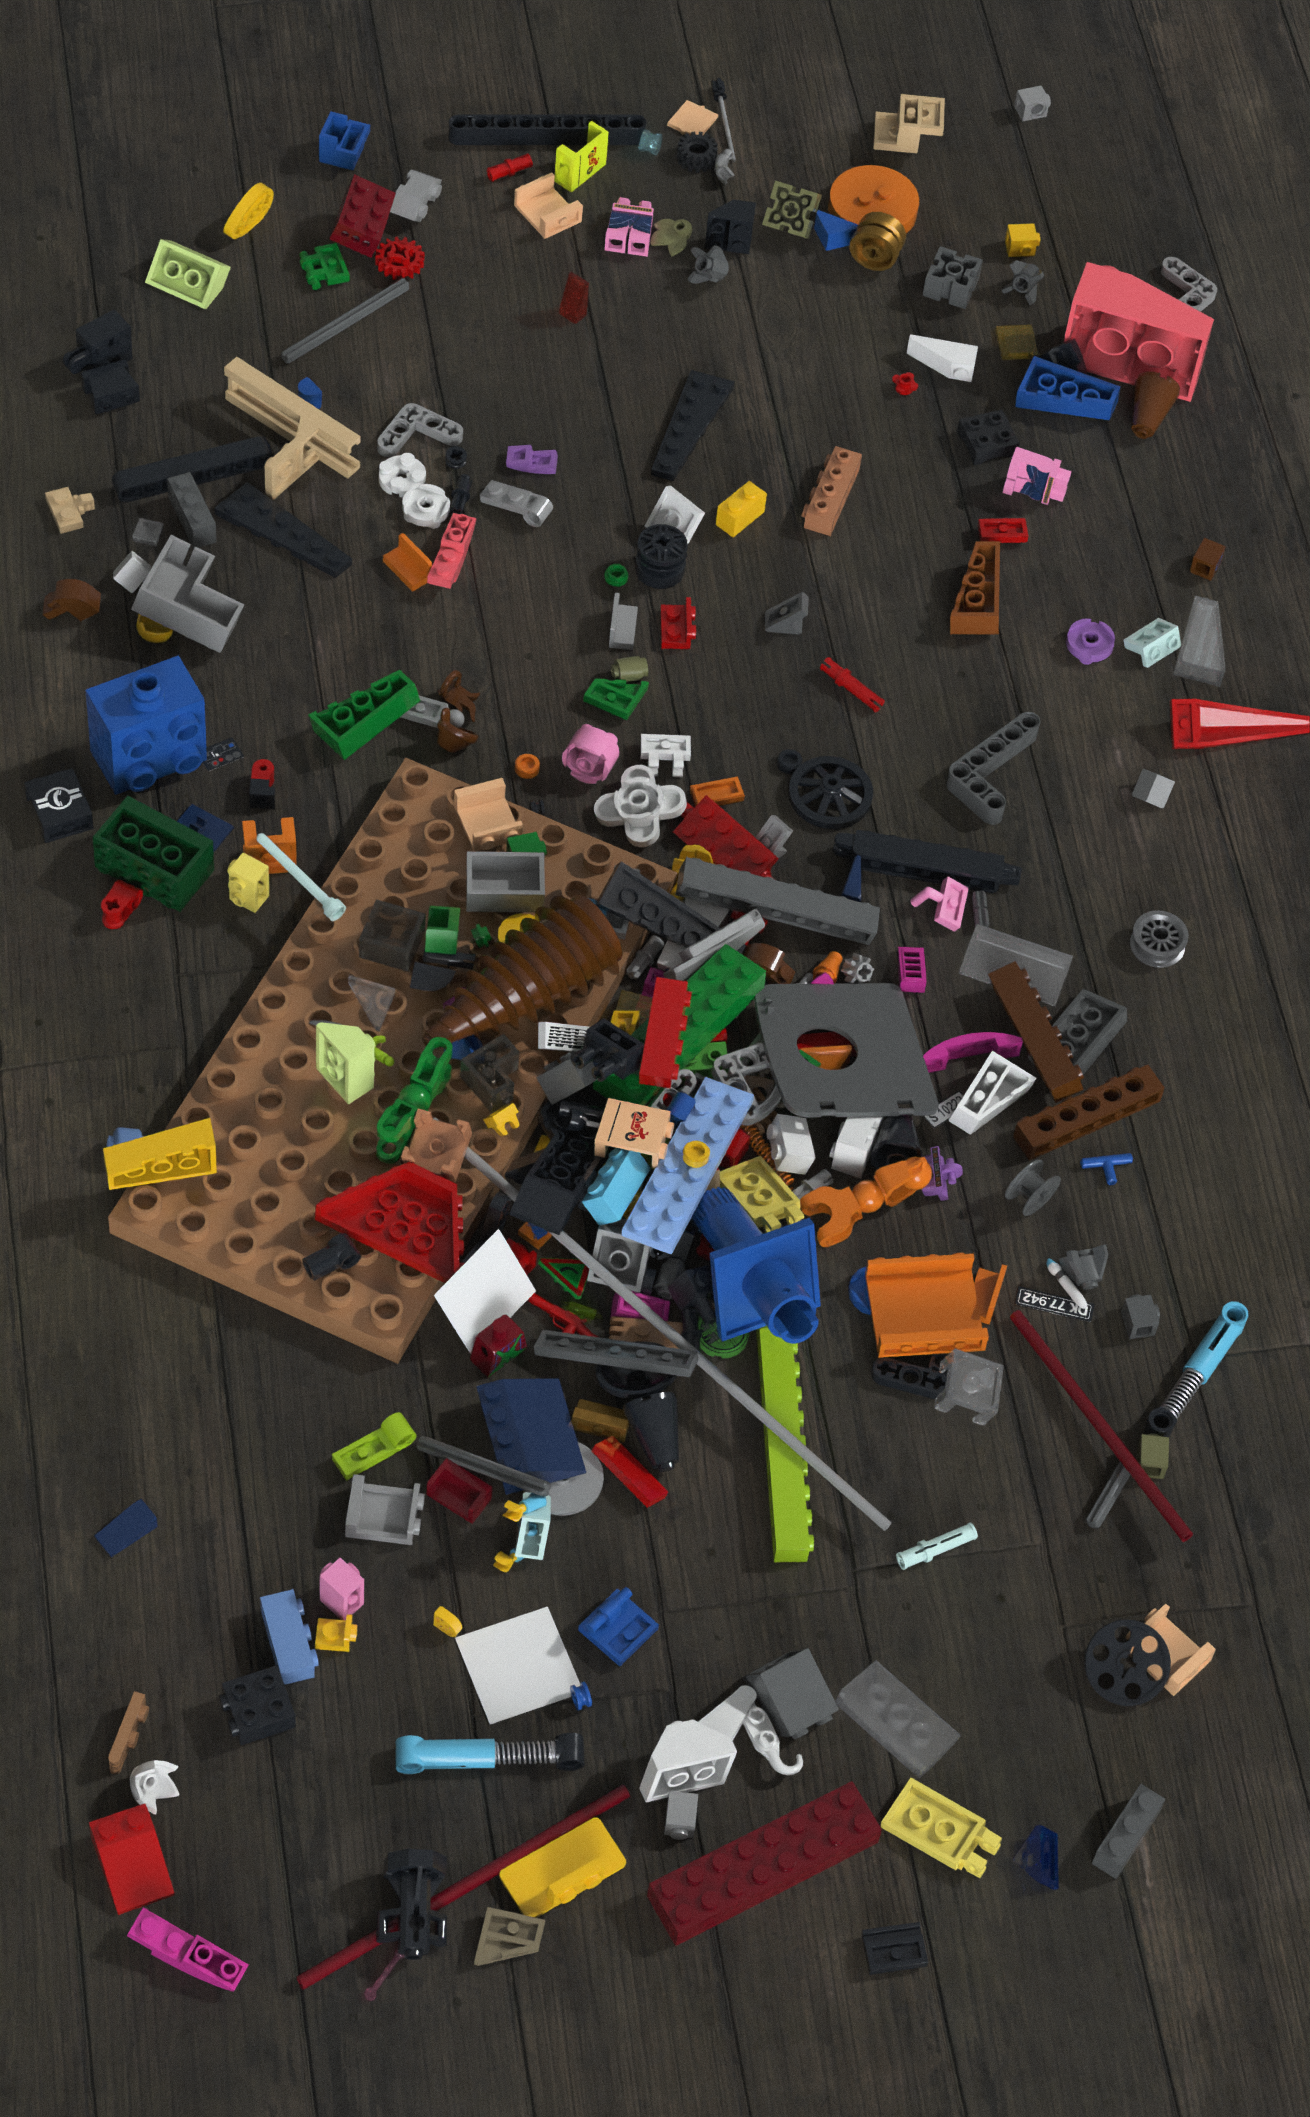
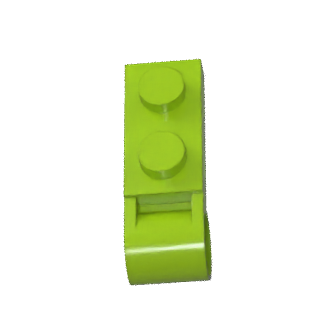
M397 1412L387 1417L382 1422L381 1428L333 1453L332 1460L347 1481L353 1477V1474L357 1475L406 1448L416 1439L417 1435L402 1413Z

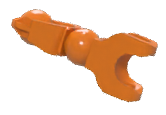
M915 1156L905 1161L881 1167L876 1170L873 1176L874 1181H860L854 1186L852 1191L849 1187L837 1190L832 1187L822 1186L804 1195L800 1199V1209L805 1215L812 1216L825 1213L831 1216L830 1221L820 1227L817 1232L819 1244L826 1248L848 1239L855 1222L863 1218L862 1212H876L881 1208L883 1202L886 1206H896L914 1194L916 1190L926 1187L932 1178V1169L929 1163H927L926 1158Z

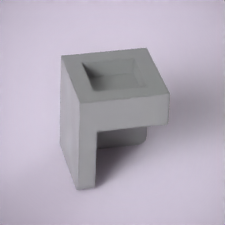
M1142 769L1132 796L1157 807L1164 808L1175 781Z

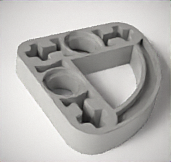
M763 1043L716 1058L711 1069L714 1080L729 1086H737L741 1090L752 1094L744 1077L770 1068L767 1057L764 1055ZM740 1058H750L753 1061V1065H743ZM720 1066H722L723 1069L728 1068V1073H726L725 1070H719ZM774 1084L771 1095L762 1104L758 1105L754 1097L753 1103L748 1110L752 1114L751 1116L748 1113L746 1114L741 1123L742 1125L749 1126L758 1123L774 1111L781 1100L776 1084Z

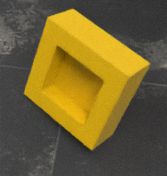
M514 1103L501 1107L483 1120L488 1129L493 1128L502 1137L508 1134L505 1129L506 1122L510 1124L512 1129L519 1127V1121L516 1113L519 1111Z

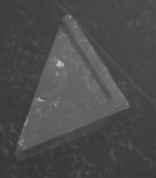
M349 975L348 984L374 1029L380 1032L395 996V988Z

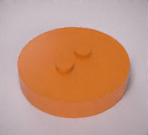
M877 165L858 166L843 172L833 182L828 211L831 215L855 224H859L863 216L868 213L883 212L899 220L907 234L917 219L919 195L913 183L903 174L893 169Z

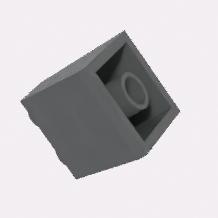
M809 1648L789 1651L743 1676L746 1684L756 1691V1699L781 1737L792 1736L793 1739H797L809 1732L807 1727L814 1723L820 1726L832 1720L831 1714L839 1710Z

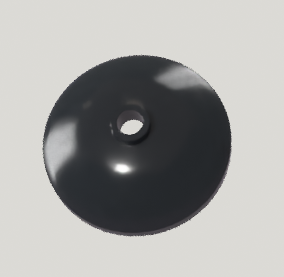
M636 1341V1342H634V1343H641V1344H648V1345H655V1346L665 1347V1346H663V1345H661V1344L654 1343V1342H648V1341ZM597 1364L596 1367L599 1385L608 1393L624 1399L651 1397V1394L660 1393L669 1387L677 1377V1375Z

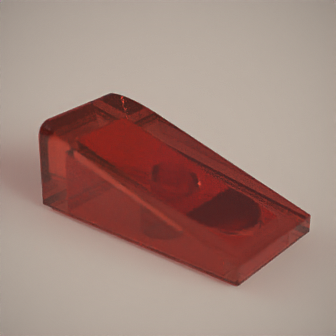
M570 272L568 275L559 314L577 324L587 315L589 283L573 272Z

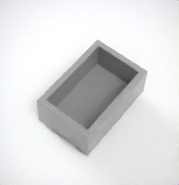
M467 851L466 912H535L538 907H544V853Z

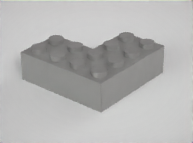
M170 535L141 585L131 610L221 653L239 619L244 604L203 585L215 558L214 555L195 547L186 567L182 564L191 544Z

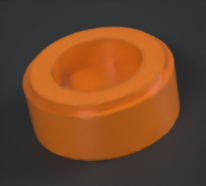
M522 754L517 757L515 772L519 777L531 779L538 775L540 762L536 756Z

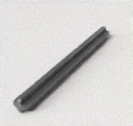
M404 278L399 279L281 352L282 360L286 364L291 363L409 290L408 281Z

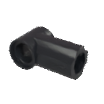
M341 1233L333 1237L326 1247L303 1258L302 1264L310 1279L315 1281L338 1268L346 1270L353 1267L361 1259V1254L348 1235Z

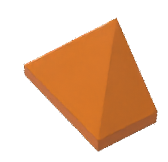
M851 1045L800 1048L820 1062V1068L828 1070L844 1069L850 1062L852 1052Z

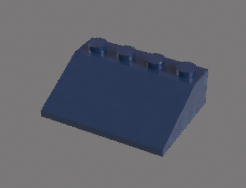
M501 1379L476 1386L497 1463L549 1483L586 1473L559 1379ZM502 1482L506 1495L524 1490Z

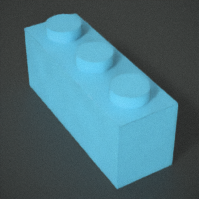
M620 1148L613 1149L609 1153V1158L605 1165L598 1171L599 1175L596 1180L589 1186L588 1193L582 1203L599 1226L620 1221L651 1168L639 1152Z

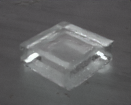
M140 518L133 534V541L157 546L163 531V523Z

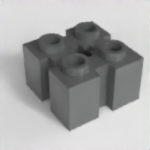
M940 246L934 258V263L927 273L923 296L937 301L945 298L949 300L948 304L966 309L972 291H974L978 283L983 259L967 254L962 258L956 256L957 251Z

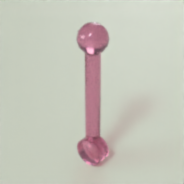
M397 1949L394 1952L395 1956L372 1988L369 1987L365 1990V1998L368 2001H373L376 1998V1991L399 1959L404 1958V1954L397 1953Z

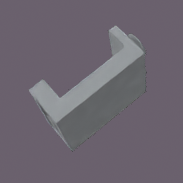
M353 1474L345 1524V1537L412 1545L414 1535L419 1536L421 1519L416 1518L417 1510H423L425 1494L420 1493V1484L414 1483V1489L365 1484V1476Z

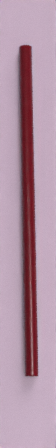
M622 1784L431 1897L430 1909L434 1911L440 1910L499 1875L500 1871L616 1806L630 1797L629 1791ZM398 1918L388 1922V1933L398 1931ZM376 1930L296 1976L300 1987L303 1990L382 1944L376 1942Z

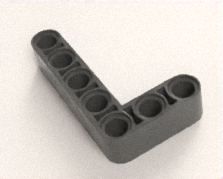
M1034 712L1022 713L952 763L949 768L946 782L947 789L987 824L995 825L1002 821L1006 799L984 778L1036 740L1041 721L1040 717Z

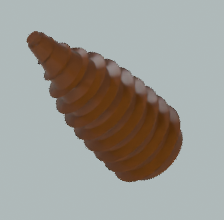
M578 894L570 900L563 896H554L550 901L549 908L543 906L537 908L534 915L535 919H522L520 931L509 930L505 935V943L495 942L491 947V957L487 955L479 957L477 962L478 972L473 970L466 972V988L458 987L455 989V1001L451 1005L445 1006L441 1017L434 1021L433 1025L424 1033L425 1036L422 1037L424 1045L427 1046L434 1037L446 1038L451 1043L459 1042V1040L472 1035L479 1038V1033L491 1030L495 1035L499 1036V1025L506 1023L514 1030H519V1017L524 1016L530 1022L537 1023V1009L541 1008L550 1015L555 1014L553 1002L555 1000L570 1006L572 1003L570 991L574 990L581 996H587V981L597 986H603L604 977L602 972L606 970L612 975H618V961L622 959L623 955L620 941L608 919L590 899Z

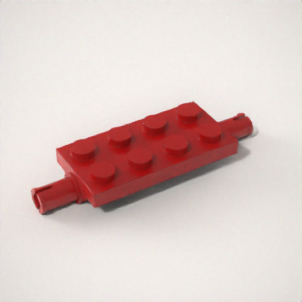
M707 795L695 808L687 802L685 811L680 815L684 820L673 831L686 845H700L704 847L705 850L710 852L713 864L715 865L721 864L738 871H748L761 877L773 878L770 871L779 859Z

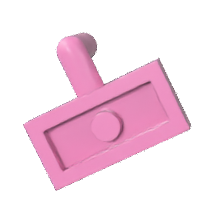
M947 877L942 881L940 892L931 887H926L911 898L910 902L914 907L919 906L928 898L938 902L934 921L955 932L961 926L968 887Z

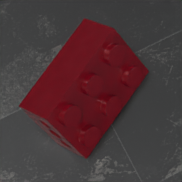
M354 174L345 191L329 239L372 258L381 241L396 193Z

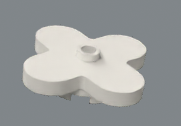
M634 765L626 769L622 774L619 791L616 790L614 793L605 794L596 801L594 812L600 824L608 827L624 825L627 839L632 845L647 847L655 843L659 838L660 820L680 816L686 809L687 800L684 791L680 787L675 785L660 786L659 784L657 786L654 773L649 767Z

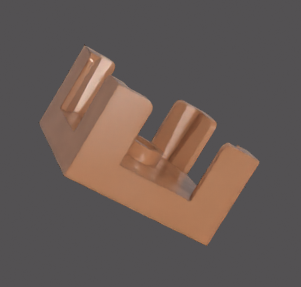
M417 1109L414 1118L416 1130L410 1147H404L401 1155L403 1164L410 1161L445 1179L456 1182L472 1136L469 1122L456 1119V1126L434 1120L431 1112Z

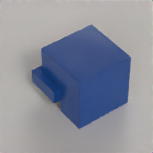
M330 111L319 135V162L354 170L370 133V125L348 120L347 115Z

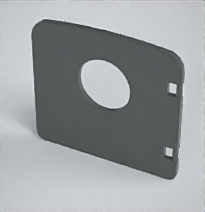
M892 983L765 985L764 989L755 995L756 1017L767 1061L785 1107L793 1114L811 1118L821 1116L872 1117L912 1114L913 1116H930L937 1112L939 1103L903 992L898 985ZM810 1030H830L844 1036L851 1042L855 1048L857 1058L852 1065L844 1069H823L811 1064L800 1054L797 1047V1039L803 1033ZM898 1104H910L911 1108H899ZM828 1105H832V1106H833V1109H821V1108H820V1106H828Z

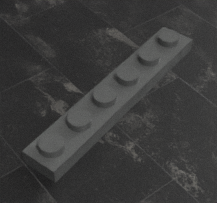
M543 1330L534 1345L535 1355L684 1377L691 1376L698 1362L697 1351Z

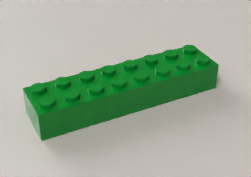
M727 944L687 980V991L692 992L690 1007H686L685 1016H688L686 1031H681L680 1040H684L682 1055H677L675 1063L680 1064L679 1071L696 1057L754 1000L755 995L765 987L766 970ZM649 1018L631 1034L632 1037L644 1045ZM640 1068L623 1080L612 1074L603 1082L598 1080L593 1082V1089L607 1099L611 1098L644 1106L656 1096L662 1087L639 1084Z

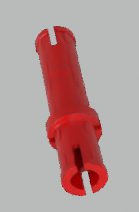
M827 657L824 660L831 668L822 663L820 670L835 680V684L846 688L874 712H878L881 709L873 702L876 701L883 706L885 702L883 698L872 692L858 679L853 677L850 670L847 668L843 669L832 658Z

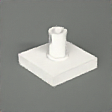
M666 486L645 527L656 524H667L676 527L684 533L687 543H689L705 513L672 486Z

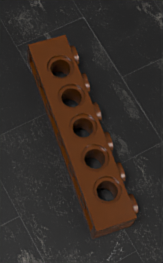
M1148 1064L1141 1068L1135 1067L1121 1077L1110 1078L1101 1086L1088 1088L1081 1095L1076 1097L1070 1096L1054 1107H1045L1034 1116L1023 1117L1016 1124L1013 1138L1030 1161L1160 1102L1165 1087Z

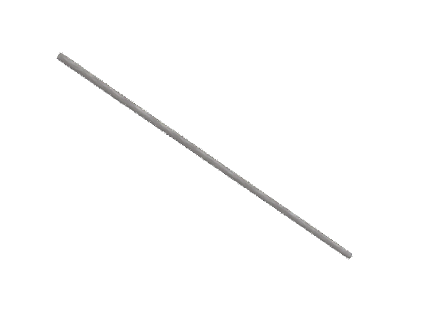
M467 1147L464 1157L515 1202L519 1191L470 1147ZM563 1230L560 1235L549 1232L679 1349L697 1351V1365L880 1528L884 1531L889 1528L892 1522Z

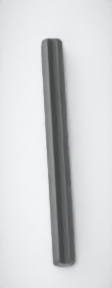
M421 1436L418 1439L416 1447L420 1451L444 1460L448 1458L457 1465L544 1497L549 1494L551 1484L545 1480L429 1437Z

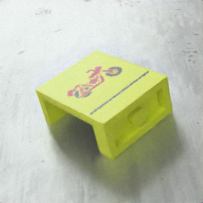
M591 121L588 124L587 145L577 153L563 144L556 149L554 181L568 191L573 192L606 165L609 132Z

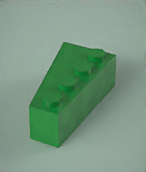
M398 670L371 683L370 688L364 691L357 690L350 694V698L340 703L335 701L327 705V709L319 713L314 711L308 714L314 732L345 760L421 700L415 683L401 670Z

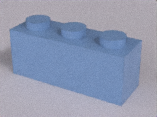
M293 1589L260 1597V1610L275 1666H278L284 1685L314 1678V1667L319 1666L316 1650H310L308 1641L312 1640L308 1623L303 1624L301 1616L305 1615L301 1598L296 1599Z

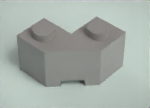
M410 170L407 174L408 181L406 185L400 184L396 191L390 212L413 221L421 222L428 211V200L435 202V199L439 197L442 190V185H440L442 180L416 170Z

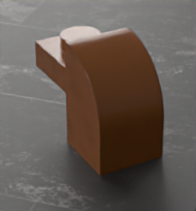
M59 580L56 582V590L44 597L43 615L50 620L68 611L78 620L82 621L99 613L101 593L90 584L81 580Z
M754 943L745 947L742 955L766 970L765 980L769 984H791L795 971L783 961L784 952L774 946L763 943Z

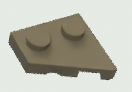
M487 1907L474 1965L480 1966L538 1952L545 1920Z

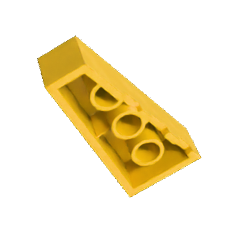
M210 1118L103 1148L109 1190L217 1173L216 1145Z

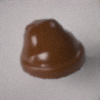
M442 709L440 720L437 723L439 728L437 743L441 748L455 753L477 742L479 736L476 733L452 725L450 723V709Z

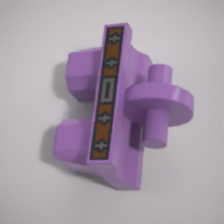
M939 1146L931 1147V1155L923 1157L926 1158L927 1163L931 1166L934 1177L922 1189L924 1196L938 1195L941 1201L948 1200L946 1179H948L949 1184H955L956 1178L963 1174L962 1166L954 1163L953 1158L946 1159L945 1164L943 1156H940Z

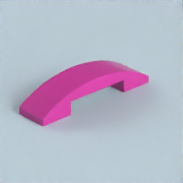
M971 1033L951 1038L934 1046L923 1055V1058L930 1073L946 1070L948 1060L992 1051L1005 1059L1017 1057L1020 1055L1023 1041L1021 1037L1005 1033Z

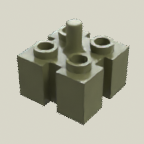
M775 180L770 196L771 199L775 200L773 209L767 207L762 225L783 231L784 226L789 227L788 233L809 239L814 223L809 220L811 211L817 212L822 195L802 188L798 194L795 193L796 187Z

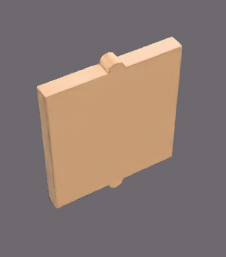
M686 100L668 121L667 126L681 132L682 135L686 133L691 135V132L694 131L696 135H699V132H703L704 135L717 120L718 114L705 109V106H699Z

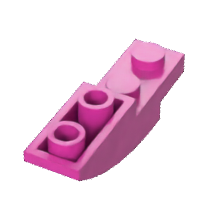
M144 1907L127 1934L129 1938L152 1950L151 1955L193 1977L232 1992L236 1989L248 1967L247 1963L201 1936L196 1935V1937H193Z

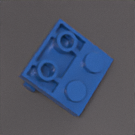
M624 1587L621 1591L616 1589L578 1627L579 1632L619 1667L659 1627L657 1622L629 1599L633 1594L627 1587Z

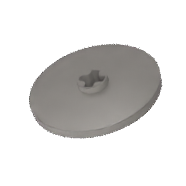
M579 1442L578 1445L586 1473L567 1478L566 1481L560 1480L550 1483L551 1488L548 1495L551 1497L552 1515L566 1516L582 1512L590 1507L601 1493L604 1474L600 1460L591 1449Z

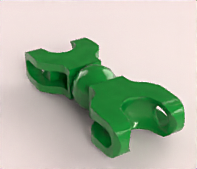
M434 1037L429 1041L418 1060L414 1073L410 1077V1084L400 1090L394 1104L387 1107L377 1123V1136L380 1139L376 1146V1156L383 1163L394 1164L401 1158L404 1147L409 1145L416 1128L414 1118L417 1109L428 1111L435 1096L441 1094L449 1082L452 1070L449 1061L452 1057L453 1046L446 1038ZM443 1047L446 1051L440 1058L435 1057L433 1050ZM388 1143H393L396 1146L395 1152L391 1154H386L383 1150Z

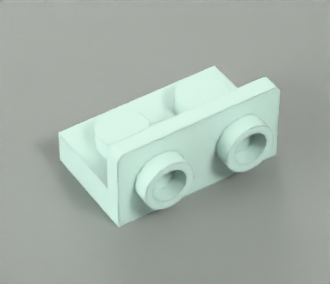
M1157 618L1125 638L1124 646L1126 649L1140 654L1143 666L1148 668L1181 647L1178 626Z

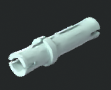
M967 1523V1525L929 1541H919L917 1546L903 1552H898L896 1554L897 1562L903 1570L922 1561L927 1563L938 1554L976 1540L978 1537L977 1531L972 1523Z

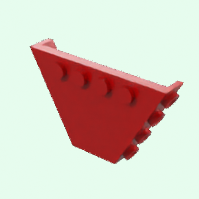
M410 1161L402 1165H395L381 1175L372 1176L365 1182L355 1187L350 1186L343 1190L342 1193L331 1198L326 1197L316 1204V1221L340 1233H346L349 1237L443 1283H446L464 1265V1263H459V1256L464 1255V1240H459L458 1235L463 1234V1217H458V1211H462V1195H457V1184Z

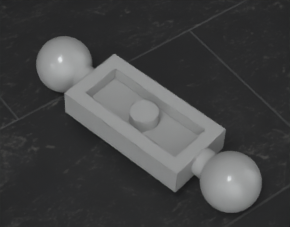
M419 696L421 701L401 716L404 719L438 728L437 723L440 720L442 709L449 707L447 703ZM456 709L450 710V723L460 728L464 723L463 713Z

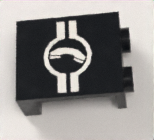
M73 768L24 782L27 801L31 800L41 823L42 837L45 843L94 829L92 812Z

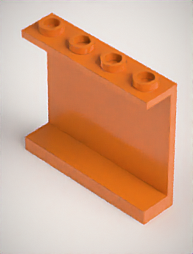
M955 1253L942 1256L930 1254L925 1257L902 1256L893 1259L879 1257L867 1261L865 1279L878 1358L985 1351L989 1336L987 1328H982L972 1274L974 1254Z

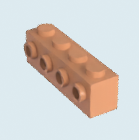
M835 446L832 455H827L824 463L825 471H820L817 478L818 486L817 488H812L809 497L810 505L805 504L802 512V517L805 518L804 528L831 536L860 470L862 454Z

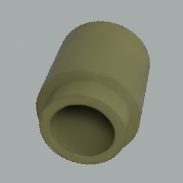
M632 656L615 659L614 664L611 665L613 679L631 682L647 677L648 664L646 658Z

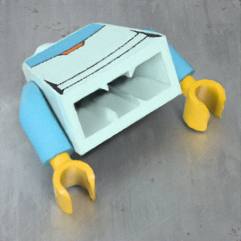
M525 1492L519 1504L508 1500L504 1505L508 1510L503 1516L515 1522L518 1521L516 1547L510 1550L509 1556L502 1551L495 1556L496 1562L493 1566L502 1572H508L514 1561L519 1562L524 1558L543 1560L550 1525L551 1497L549 1495L544 1497L532 1492Z

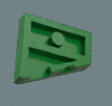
M595 678L584 694L583 701L628 720L648 690L649 682L641 681V685L626 684V680L610 681Z

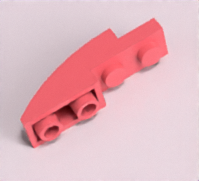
M453 513L441 539L440 550L428 574V584L451 589L453 582L457 581L470 545L476 518L465 514Z

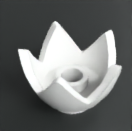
M159 1760L145 1762L137 1766L130 1776V1788L134 1799L140 1805L146 1803L148 1811L156 1814V1799L179 1796L175 1784L168 1776V1773L175 1771L178 1766Z

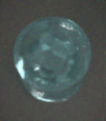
M644 129L639 142V151L645 152L647 150L657 156L663 135L660 133L652 134L650 130Z

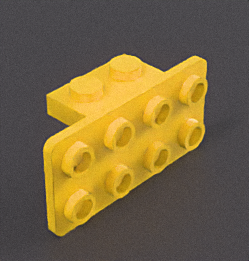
M592 1818L502 1869L499 1878L521 1913L537 1918L561 1903H568L582 1891L596 1887L603 1879L623 1869L626 1865V1859L599 1818Z

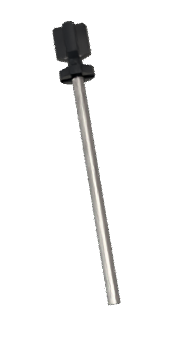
M717 78L716 81H711L712 91L715 92L713 96L714 100L720 104L728 147L734 154L724 106V100L727 98L726 93H724L725 85L721 78ZM735 154L733 155V158L731 159V161H732L733 163L736 162Z

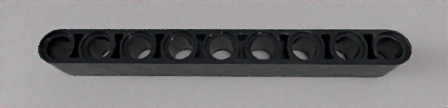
M458 114L449 119L448 139L455 145H587L588 124L593 121L609 132L608 145H640L645 141L647 121L643 116L637 114Z

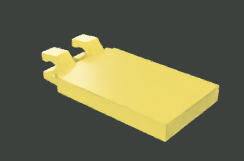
M761 1156L720 1171V1188L729 1189L734 1194L758 1228L763 1227L764 1233L781 1228V1223L778 1220L786 1218L788 1225L804 1219L798 1197Z
M913 1778L909 1779L881 1822V1828L952 1869L957 1870L958 1868L962 1870L964 1867L967 1872L978 1878H981L985 1872L987 1860L973 1851L979 1845L983 1850L995 1855L1001 1847L1000 1842L1002 1840L1000 1836L985 1827V1819Z

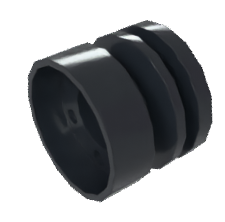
M656 524L647 527L641 532L637 542L636 575L646 586L655 589L674 587L682 581L685 574L688 550L687 539L683 532L667 524Z

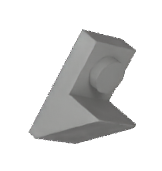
M771 815L755 838L780 858L787 852L783 845L793 830L776 815Z

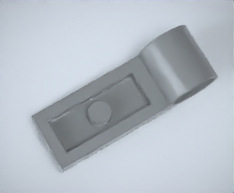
M493 480L489 482L480 494L482 503L522 514L524 520L533 527H540L553 510V505L548 498Z

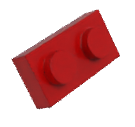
M1025 518L978 520L980 541H1000V543H1024L1028 541Z

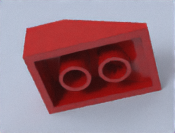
M146 1803L89 1822L90 1836L118 1915L175 1895Z

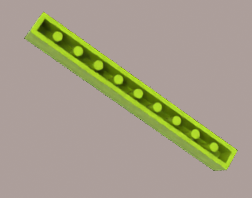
M767 1326L756 1329L762 1408L806 1446L805 1435H800V1427L804 1425L803 1410H798V1403L802 1401L801 1386H796V1379L800 1377L799 1362L794 1361V1355L798 1353V1343L791 1344L785 1342L782 1338L773 1335ZM763 1423L774 1562H807L809 1551H814V1537L808 1533V1526L812 1525L811 1509H806V1501L810 1500L809 1484H804V1476L808 1475V1463Z

